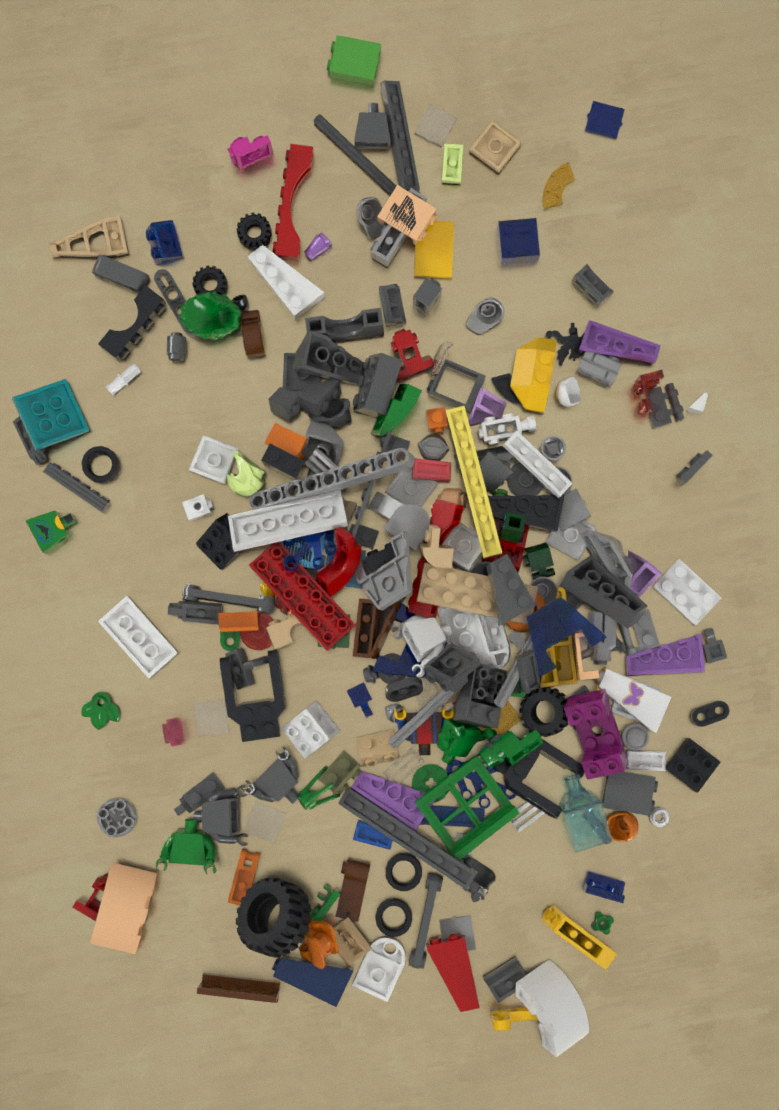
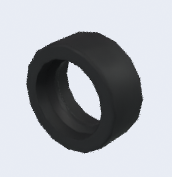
M96 446L87 450L81 462L84 474L97 483H107L113 480L120 468L119 459L116 454L104 446ZM96 454H106L112 462L111 470L103 476L95 475L90 469V460Z
M399 853L388 861L386 879L394 889L409 891L420 883L422 867L419 860L413 855ZM408 861L414 866L415 876L411 882L401 884L394 879L392 870L397 862Z
M397 898L387 899L377 908L375 916L376 925L386 936H401L411 927V909L403 900ZM390 906L400 907L405 913V922L398 929H390L383 922V912Z

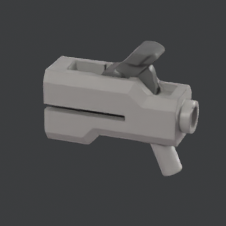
M589 612L588 628L591 632L594 631L595 635L592 636V644H590L589 649L581 652L582 660L592 656V661H595V665H607V661H611V651L619 650L622 654L626 652V645L619 640L616 634L617 621L602 612Z

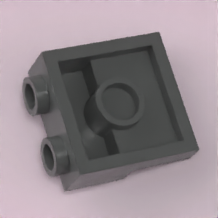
M451 643L437 657H434L424 665L426 677L433 684L435 682L439 683L445 692L450 690L455 693L468 682L467 675L480 665V660Z

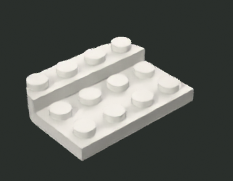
M445 607L438 608L441 624H448L451 628V635L446 636L448 645L453 643L479 658L480 664L502 669L509 662L511 656L509 641L504 625L498 626L497 618Z

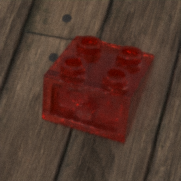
M663 370L640 375L633 385L635 396L638 395L640 401L638 409L644 418L653 412L648 389L655 388L657 384H660V381L664 378Z

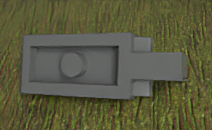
M179 601L178 603H169L168 615H177L179 619L187 622L219 624L218 613L222 612V604Z
M213 772L186 792L179 799L182 804L176 807L174 811L178 816L186 810L191 813L207 802L209 797L217 791L224 789L225 786Z

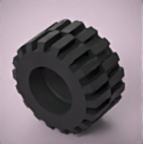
M545 687L535 689L525 696L526 699L522 700L521 705L523 706L519 709V713H522L520 720L525 722L523 726L530 729L528 732L537 730L541 736L549 737L563 731V728L567 727L569 723L564 710L567 699L564 698L566 696L564 693H560L556 688ZM546 700L553 705L555 717L552 722L544 723L538 718L536 708L540 701Z

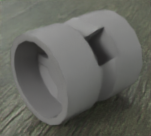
M558 436L546 437L539 448V452L551 463L558 462L566 451L564 440Z

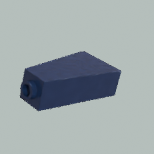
M282 956L281 960L276 959L272 970L275 971L273 977L337 1007L354 968L325 962L326 966L320 969L306 959Z

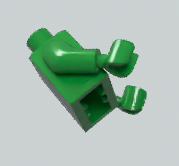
M446 719L442 731L438 735L437 747L444 752L441 760L446 764L452 765L455 757L468 756L477 742L484 741L486 738L487 741H490L497 734L496 730L486 728L482 731L477 726L454 721L453 719Z
M185 819V829L178 828L176 833L170 834L163 844L160 859L156 861V869H158L160 863H164V871H166L168 863L202 865L206 874L207 869L213 867V873H216L217 869L213 864L215 862V846L203 830L196 829V819Z

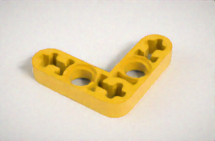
M526 1007L499 1009L490 1012L493 1030L496 1031L510 1030L511 1022L538 1020L536 1014L531 1015Z

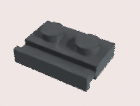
M708 450L702 454L697 453L691 460L693 464L689 468L685 466L678 473L680 478L677 482L683 486L713 455Z
M514 957L484 976L483 979L497 1002L500 1003L516 992V982L527 974L518 959Z

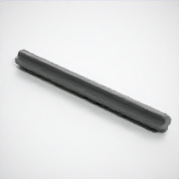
M317 115L313 120L314 123L388 193L392 194L396 185L322 115Z

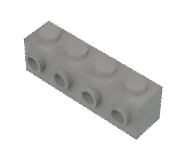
M410 188V193L427 202L426 196ZM385 224L380 232L381 237L378 241L375 240L370 250L373 259L388 267L407 235Z

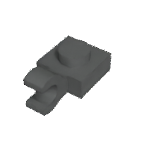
M713 628L703 630L707 640V644H703L707 663L710 664L726 659L727 654L722 639L716 641Z

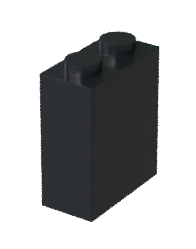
M271 443L261 459L265 467L292 481L301 479L307 468L305 461Z

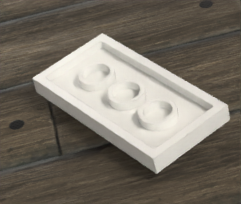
M128 596L123 598L98 621L149 679L178 654L175 648Z

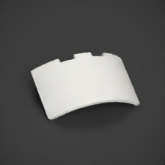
M547 960L516 982V997L526 1006L531 1015L536 1014L540 1022L537 1026L541 1034L542 1046L555 1057H558L589 1033L588 1017L579 994L567 976L551 960Z

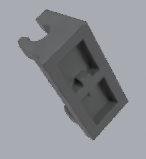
M588 264L576 273L572 279L598 307L614 293L590 269Z
M397 284L379 286L386 327L406 324L400 287Z

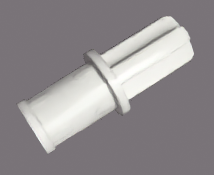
M132 364L123 373H118V377L105 387L114 396L125 385H129L128 382L140 373V369L136 364Z

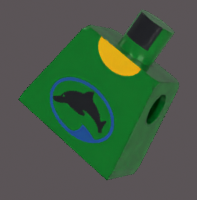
M51 511L26 520V523L42 553L48 554L71 536L67 527L76 523L71 513L61 517L59 512Z

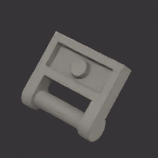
M649 609L645 610L641 619L633 625L639 645L637 647L633 645L629 628L617 622L620 625L627 648V656L660 646Z

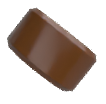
M260 311L241 312L245 354L247 357L263 356L265 348Z

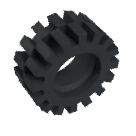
M252 212L251 215L247 213L244 218H240V223L238 222L236 230L240 242L246 248L250 247V249L254 250V248L258 249L262 245L266 246V242L269 243L271 227L265 216L262 217L260 213L255 215ZM250 225L260 226L261 234L258 237L252 238L248 236L247 229Z
M207 265L206 268L201 267L199 272H195L196 275L193 276L192 286L197 295L207 292L213 293L214 291L220 295L226 294L228 284L221 269H217L216 266L210 267ZM213 277L217 280V287L214 290L208 291L204 289L203 282L206 278Z

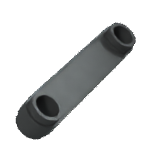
M185 584L182 592V600L197 602L200 599L257 608L256 611L268 614H271L274 607V598L259 595L258 599L199 590V586Z
M428 873L425 884V889H428L416 949L415 951L411 950L408 964L412 968L424 969L427 957V954L424 953L436 892L441 891L443 876L439 874Z

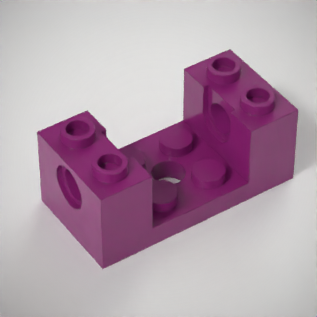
M606 689L568 697L564 710L569 725H575L584 751L582 765L587 780L624 772L628 758ZM594 726H600L603 729V732L601 734H596L593 732L592 728Z

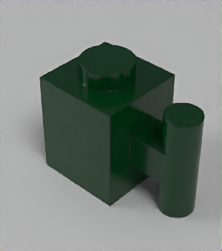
M546 542L524 549L523 561L525 566H529L531 571L538 570V572L531 574L532 580L538 577L555 575L554 568L546 570V567L554 565L550 548Z

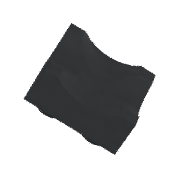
M391 542L385 544V549L381 551L374 549L367 553L368 557L365 558V562L371 573L396 557Z
M687 738L675 756L666 765V770L698 793L721 761L692 739Z

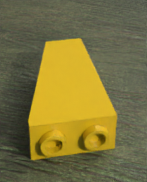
M554 904L545 910L541 920L553 932L605 970L609 967L617 956L614 950Z

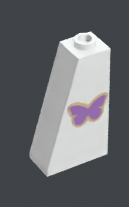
M604 669V672L600 671L599 678L596 679V682H598L597 687L600 690L606 689L607 695L649 731L657 733L671 697L609 669Z

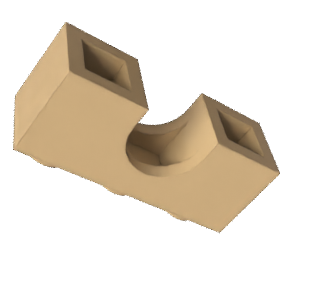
M293 614L287 615V619L280 622L277 619L268 623L269 627H266V631L274 650L293 643L290 630L296 625H302Z

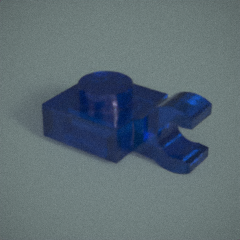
M364 682L347 690L355 708L361 706L366 718L373 715L367 703L372 698Z

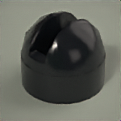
M238 295L232 299L240 310L247 308L248 299L246 295Z

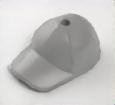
M375 197L362 199L356 207L357 219L370 238L380 236V232L384 225L377 222V216L382 210V205Z
M485 298L476 305L466 324L473 332L482 334L501 321L505 312L504 307L495 298Z

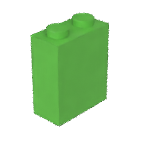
M337 35L336 41H332L330 53H333L332 60L328 59L327 71H329L330 78L374 86L381 54V44Z

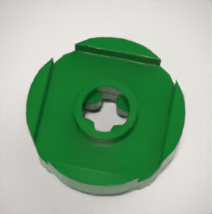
M423 765L413 775L412 788L426 793L430 790L429 786L425 785L429 778H433V781L438 784L448 774L439 765ZM449 790L438 797L434 803L444 799Z

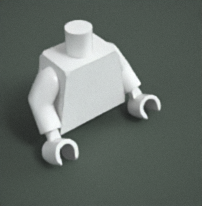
M415 615L402 622L401 626L396 624L391 626L392 632L398 630L393 636L396 639L404 636L417 662H421L420 665L415 664L412 667L413 672L418 668L421 669L420 673L416 675L418 678L425 674L424 665L434 657H437L444 649L446 636L451 635L450 626L448 624L439 626L433 617L427 618Z

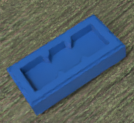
M357 822L353 840L391 849L393 840L368 823Z

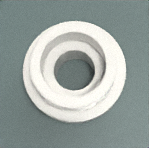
M655 808L650 813V821L657 827H663L669 822V813L664 808ZM659 813L663 816L660 821L656 819V815Z

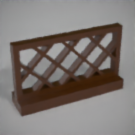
M203 973L202 981L197 988V994L278 1003L281 982Z

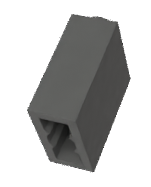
M626 771L607 775L601 807L650 816V812L654 811L655 800H652L653 792H657L658 781H655L656 777Z

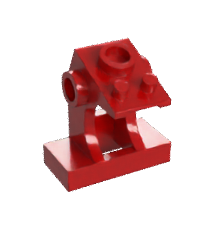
M401 329L394 333L395 335L392 336L390 344L393 352H398L403 365L400 366L397 376L399 380L434 365L430 355L421 357L416 345L419 343L415 332L411 333L410 329L407 331ZM412 346L415 356L406 360L402 350Z
M104 874L102 878L97 877L92 885L95 890L89 900L85 902L79 898L75 901L72 908L96 921L101 901L97 900L96 896L100 890L104 892L108 875Z

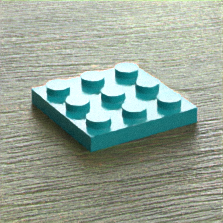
M66 379L12 398L35 451L89 431Z

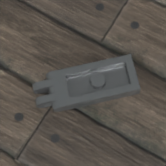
M19 416L13 421L30 459L34 460L36 465H40L47 459L44 453L45 448L35 451Z

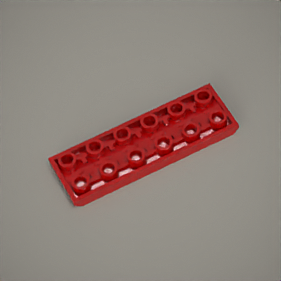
M280 542L271 544L249 564V567L326 651L356 625Z

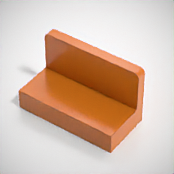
M275 423L264 443L267 446L271 443L301 460L305 458L301 451L307 442V438Z
M257 611L218 613L219 633L259 630Z

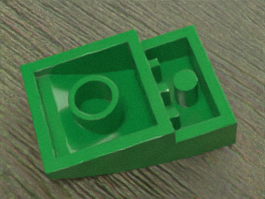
M399 384L394 398L390 399L386 415L377 417L371 434L383 436L388 431L394 429L412 410L422 390L409 384Z

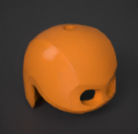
M620 811L608 817L605 830L610 839L627 842L634 839L638 834L639 823L632 813Z

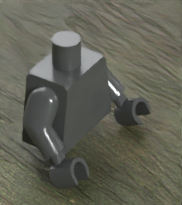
M282 746L284 750L282 754L275 751L278 759L253 784L249 780L245 781L249 784V787L247 789L241 787V789L246 794H251L257 799L267 802H279L285 796L293 804L298 799L297 797L300 795L293 789L298 783V767L285 746Z
M244 785L239 786L236 790L230 788L217 791L209 797L208 803L202 804V811L194 812L193 818L197 820V823H202V830L208 832L209 836L219 843L235 844V842H238L241 846L248 844L247 842L240 841L241 837H248L246 833L239 834L238 797H235V795L239 797L247 795L239 793L241 787H246Z

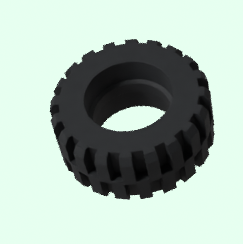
M267 877L262 879L261 882L254 883L253 887L246 891L245 897L241 898V905L237 908L238 918H236V925H238V928L236 929L240 940L248 949L274 958L286 956L291 953L290 950L294 951L299 947L298 944L304 941V935L309 931L310 927L308 925L312 918L310 915L311 905L308 903L309 898L304 893V890L297 885L277 877ZM279 904L278 919L272 929L268 931L269 916L274 907Z

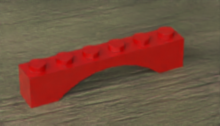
M290 144V150H286L285 161H288V165L283 170L285 186H281L280 198H283L282 205L278 206L280 223H276L275 234L278 237L277 242H273L272 250L282 260L299 262L301 240L292 223L291 205L298 185L312 170L313 146Z
M435 500L431 508L430 525H437L440 528L439 545H442L450 532L460 524L463 505L444 500ZM422 555L417 564L418 572L413 581V592L408 601V612L427 618H436L439 606L416 601L424 563L430 564Z

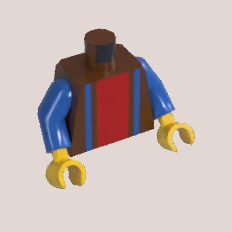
M444 705L442 712H434L405 739L411 741V744H419V755H431L430 744H437L438 735L442 731L445 720L452 719L454 715V707H452L450 712H447ZM402 707L403 711L401 713H397L396 708H394L398 730L417 713H406L405 707Z

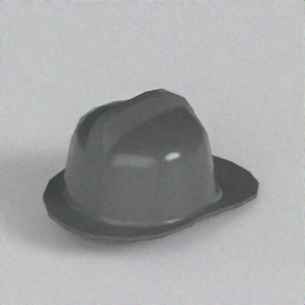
M346 398L334 400L328 410L323 412L320 417L311 413L308 416L313 421H325L332 427H339L352 420L349 411L350 401Z

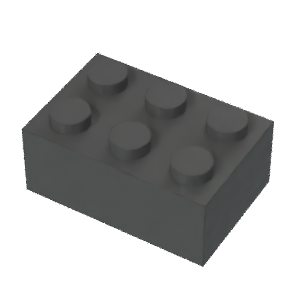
M383 353L366 358L364 362V375L360 377L358 382L360 388L358 394L353 399L354 411L371 417L386 415L402 360Z

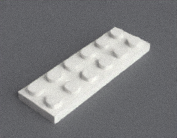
M341 490L228 516L234 552L348 526Z

